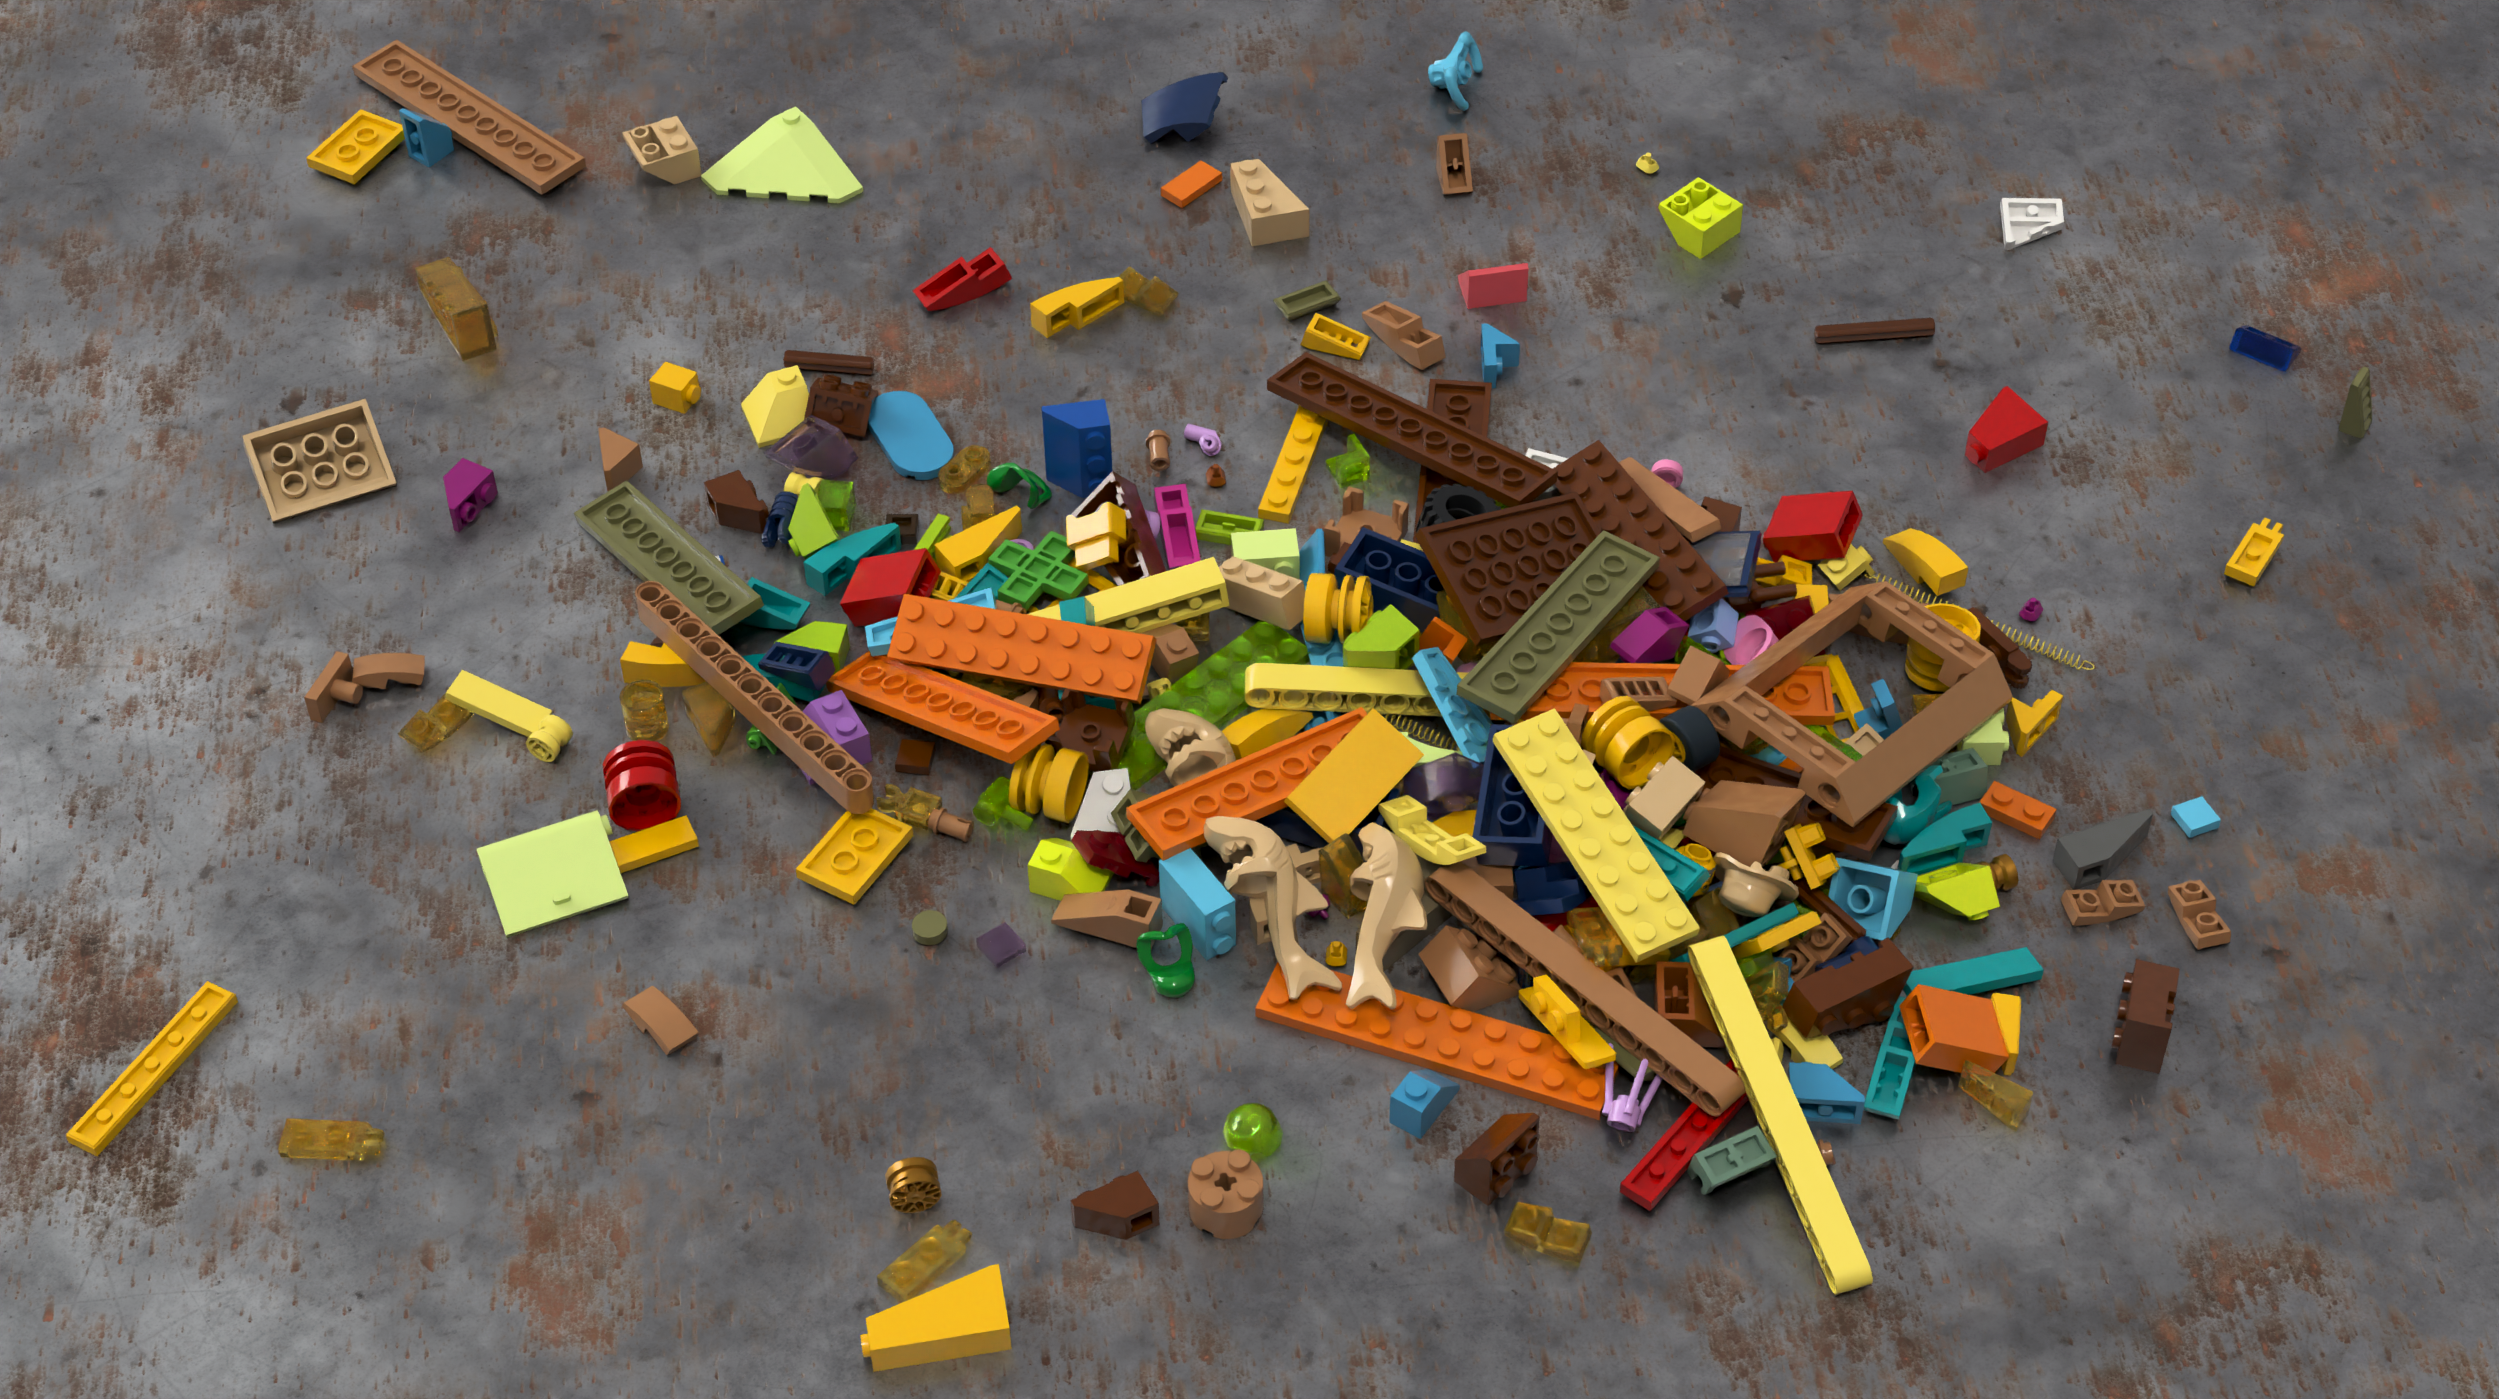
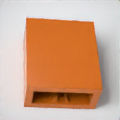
M1918 984L1899 1005L1916 1064L1990 1079L2009 1058L1991 999Z

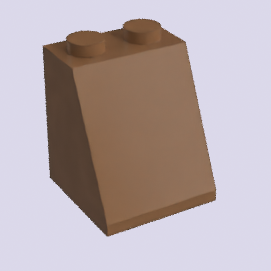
M1720 780L1712 789L1706 788L1698 802L1693 800L1683 816L1687 823L1682 834L1715 853L1722 852L1728 854L1738 862L1749 867L1757 861L1761 863L1763 868L1780 851L1779 849L1783 847L1787 838L1784 831L1792 827L1807 792L1796 788Z

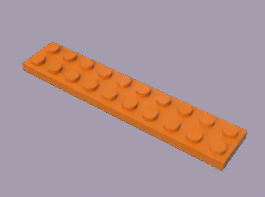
M1571 662L1520 718L1528 720L1555 708L1561 718L1569 719L1573 707L1577 703L1589 705L1588 721L1594 712L1603 705L1599 696L1602 679L1617 677H1664L1669 686L1680 664ZM1725 665V666H1726V667L1729 669V671H1730V673H1729V677H1730L1731 675H1733L1735 672H1737L1738 670H1740V669H1741L1742 667H1744L1745 665ZM1800 666L1761 695L1802 725H1834L1835 710L1829 666ZM1659 689L1654 690L1657 695H1662ZM1676 698V705L1648 712L1651 717L1660 721V719L1683 707L1689 706V704ZM1490 712V720H1505Z
M1278 962L1255 1007V1017L1596 1120H1600L1605 1103V1064L1596 1068L1584 1069L1554 1036L1397 989H1394L1397 1002L1395 1009H1389L1376 999H1368L1354 1009L1346 1006V1000L1353 976L1333 970L1331 971L1342 982V989L1340 991L1324 986L1312 985L1307 987L1297 1000L1289 999L1286 981ZM1614 1061L1613 1085L1621 1067L1616 1061Z

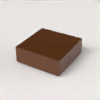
M902 739L895 762L896 772L929 775L936 751L935 742Z

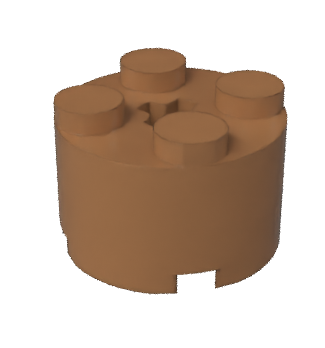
M1241 1149L1219 1151L1199 1157L1193 1161L1188 1176L1189 1215L1193 1224L1202 1231L1203 1228L1213 1233V1237L1219 1239L1238 1238L1248 1234L1254 1228V1224L1259 1218L1261 1219L1264 1210L1263 1175L1259 1166L1250 1158L1249 1153Z

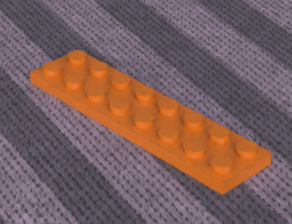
M904 594L887 657L891 661L1062 691L1068 688L1081 691L1085 695L1113 700L1114 698L1130 700L1132 703L1141 704L1157 639L1152 635Z
M868 651L832 675L826 682L828 692L834 693L842 690L848 700L1009 764L1020 760L1026 753L1039 744L1044 743L1047 738L1060 730L1058 719L1054 716L923 666L891 661L887 654L871 656L870 651Z
M1360 707L1126 807V817L1163 861L1189 848H1194L1207 842L1203 829L1207 818L1225 816L1256 821L1288 807L1284 802L1285 799L1367 715V712Z

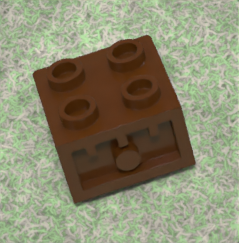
M825 374L823 378L818 377L810 387L803 423L865 437L872 404L878 395V391L873 390L872 385L865 382L854 381V384L851 385L842 383V378L834 375Z

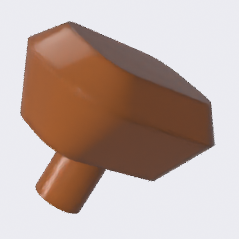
M1218 464L1210 466L1206 472L1208 485L1211 487L1223 486L1226 483L1224 470Z

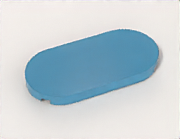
M892 391L876 397L872 404L868 428L895 471L907 478V474L915 476V480H929L946 473L950 468V463L954 460L953 444L927 403L920 396L907 391Z

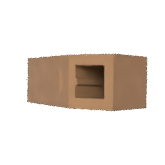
M1129 889L1065 894L1051 919V924L1137 948V938L1141 934L1161 930L1163 926L1162 899ZM1151 940V949L1154 945L1155 940Z

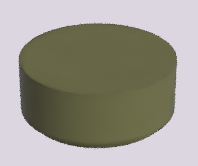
M927 910L917 914L912 921L914 939L923 945H935L942 942L948 934L946 917L934 910Z

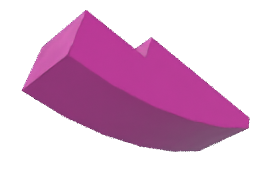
M1186 484L1155 487L1153 500L1155 511L1160 517L1159 531L1168 569L1172 570L1201 561Z

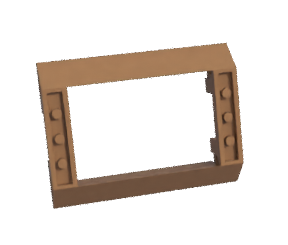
M1883 581L1851 587L1691 706L1697 707L1705 713L1713 723L1715 730L1741 749L1760 737L1804 769L1797 788L1807 792L1806 795L1851 827H1854L2011 702L2013 696L1993 652L1889 582ZM1858 622L1868 629V633L1882 642H1885L1901 630L1944 659L1937 679L1950 689L1855 762L1761 695L1857 625Z

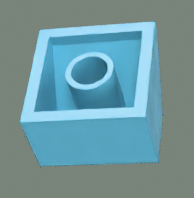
M1836 857L1840 870L1832 875L1828 897L1866 929V936L1878 940H1884L1888 937L1890 939L1911 909L1918 874Z

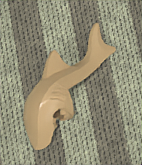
M1166 708L1149 712L1145 720V731L1157 754L1168 763L1165 773L1174 787L1236 761L1232 746L1225 734L1206 719L1189 712Z
M1225 816L1207 818L1203 828L1207 844L1220 854L1225 863L1230 862L1233 865V868L1227 871L1226 880L1224 881L1225 889L1231 895L1233 892L1247 897L1264 898L1269 933L1276 959L1283 971L1289 999L1297 1000L1301 993L1312 985L1324 986L1340 991L1342 989V982L1334 972L1308 956L1299 945L1296 918L1305 912L1328 908V903L1319 890L1296 871L1292 858L1281 838L1273 830L1256 821Z
M1372 822L1363 827L1358 835L1363 846V859L1367 862H1364L1359 868L1355 869L1350 876L1351 892L1364 901L1368 900L1361 925L1355 955L1354 973L1346 1006L1354 1009L1368 999H1376L1389 1009H1395L1397 1006L1395 990L1383 972L1382 959L1401 931L1426 930L1428 925L1427 916L1421 902L1424 894L1425 878L1420 862L1407 842L1388 829Z

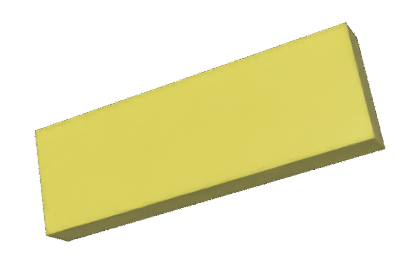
M461 670L445 695V700L526 737H529L532 732L539 730V724L545 716L552 715V710L464 670Z

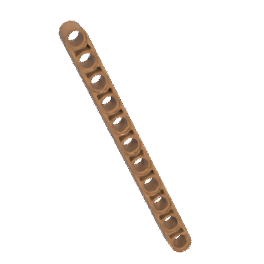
M646 581L636 588L635 596L638 616L646 627L850 813L863 814L873 807L872 776L859 762L661 583Z
M1463 862L1442 865L1425 879V888L1437 903L1533 978L1547 974L1578 1007L1583 1017L1638 1060L1647 1059V1067L1706 1113L1715 1117L1720 1116L1745 1093L1744 1083L1734 1071Z

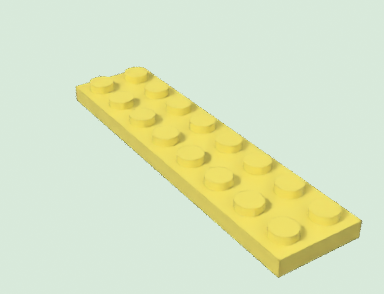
M1555 708L1494 734V745L1636 963L1698 935L1699 925Z

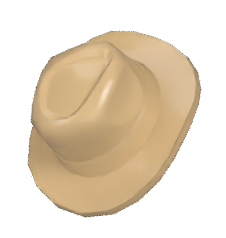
M1719 852L1714 855L1713 860L1717 864L1715 876L1723 882L1718 898L1722 905L1737 914L1758 918L1768 914L1776 899L1794 901L1799 895L1798 887L1788 880L1790 872L1787 869L1774 865L1769 871H1765L1761 863L1757 861L1749 867L1738 862L1728 854Z

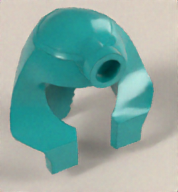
M1941 765L1929 766L1916 777L1915 783L1919 790V795L1914 805L1903 804L1902 789L1886 801V803L1898 806L1897 817L1883 840L1894 845L1908 844L1922 830L1951 811V801L1943 802L1938 806L1941 787L1934 780L1943 772Z

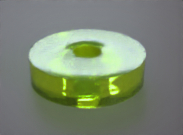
M1770 948L1748 957H1735L1744 978L1755 975L1775 963Z

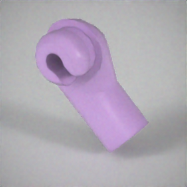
M1187 424L1184 431L1185 439L1199 442L1202 451L1208 456H1213L1220 452L1222 444L1215 430Z

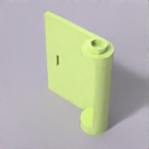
M598 810L476 849L507 938L629 898L607 837L613 834L607 815L600 816Z

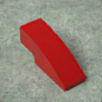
M989 247L968 263L961 256L912 291L927 311L953 307L979 298L1013 278L1005 263Z

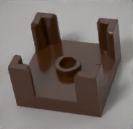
M1065 688L1061 698L1065 715L1061 722L1060 730H1058L1056 735L1054 733L1047 738L1045 744H1051L1054 747L1055 756L1062 748L1084 752L1088 756L1089 771L1099 772L1117 769L1136 722L1132 702L1126 699L1114 698L1116 710L1086 704L1083 692Z

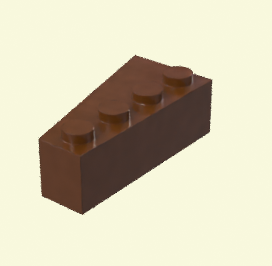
M1112 471L1071 515L1080 518L1098 512L1101 506L1107 502H1111L1125 510L1126 542L1118 544L1119 562H1111L1104 565L1117 585L1120 586L1166 572L1136 485Z

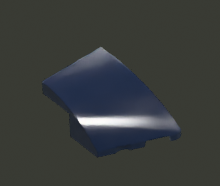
M1224 72L1191 77L1168 85L1141 100L1144 138L1153 143L1174 129L1189 142L1211 126L1215 109L1218 107L1221 99L1217 95L1221 84L1227 83L1228 76Z
M1570 861L1549 863L1547 867L1530 866L1514 871L1518 899L1512 901L1531 916L1565 913L1582 904L1591 896V892Z

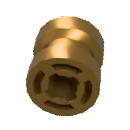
M2007 854L1994 857L1991 863L1985 861L1975 863L1990 866L1996 891L1999 888L2009 890L2018 885L2017 868L2011 857Z

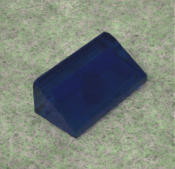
M2249 325L2236 329L2229 346L2232 351L2281 371H2286L2291 366L2302 349L2298 345Z

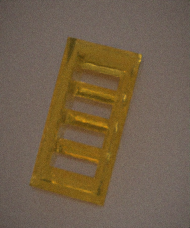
M1965 1061L1958 1087L2002 1123L2017 1132L2029 1114L2033 1092L1971 1061Z

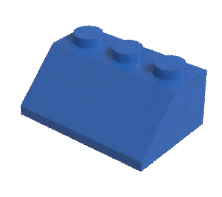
M1105 399L1042 406L1046 479L1081 498H1087L1113 471L1111 429Z

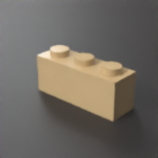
M1234 556L1224 561L1219 567L1226 583L1230 605L1226 608L1289 631L1303 620L1306 590L1302 580Z

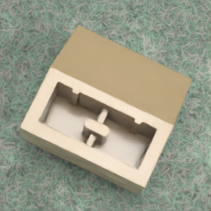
M677 116L622 132L624 140L644 171L674 185L702 175L698 148Z
M1674 756L1665 765L1661 762L1656 764L1647 776L1649 781L1643 789L1637 786L1625 801L1627 805L1623 809L1632 825L1659 841L1685 813L1690 803L1700 796L1705 785L1703 779Z

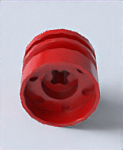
M636 740L621 744L607 754L602 764L609 816L616 825L626 830L638 832L677 817L681 809V798L676 778L674 756L668 747L655 741Z

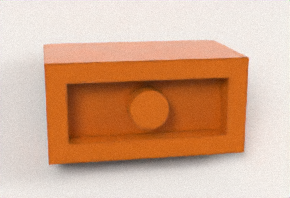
M1434 617L1419 638V651L1439 647L1449 663L1452 664L1468 638L1438 617Z

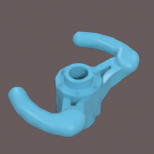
M1466 31L1460 34L1457 43L1446 59L1436 60L1428 68L1431 85L1440 89L1447 88L1453 102L1461 111H1466L1469 108L1468 102L1464 99L1458 88L1460 85H1466L1468 78L1472 74L1470 63L1465 61L1468 52L1473 70L1476 73H1480L1483 70L1478 46L1471 34Z

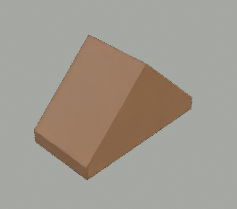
M1467 133L1437 136L1436 170L1443 195L1473 192Z
M604 427L598 428L606 486L607 491H610L633 477L643 467L638 443Z
M1690 645L1668 686L1666 694L1692 705L1727 679L1730 671L1720 659Z

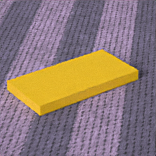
M1372 708L1293 790L1284 802L1336 849L1416 765L1424 754L1380 713Z

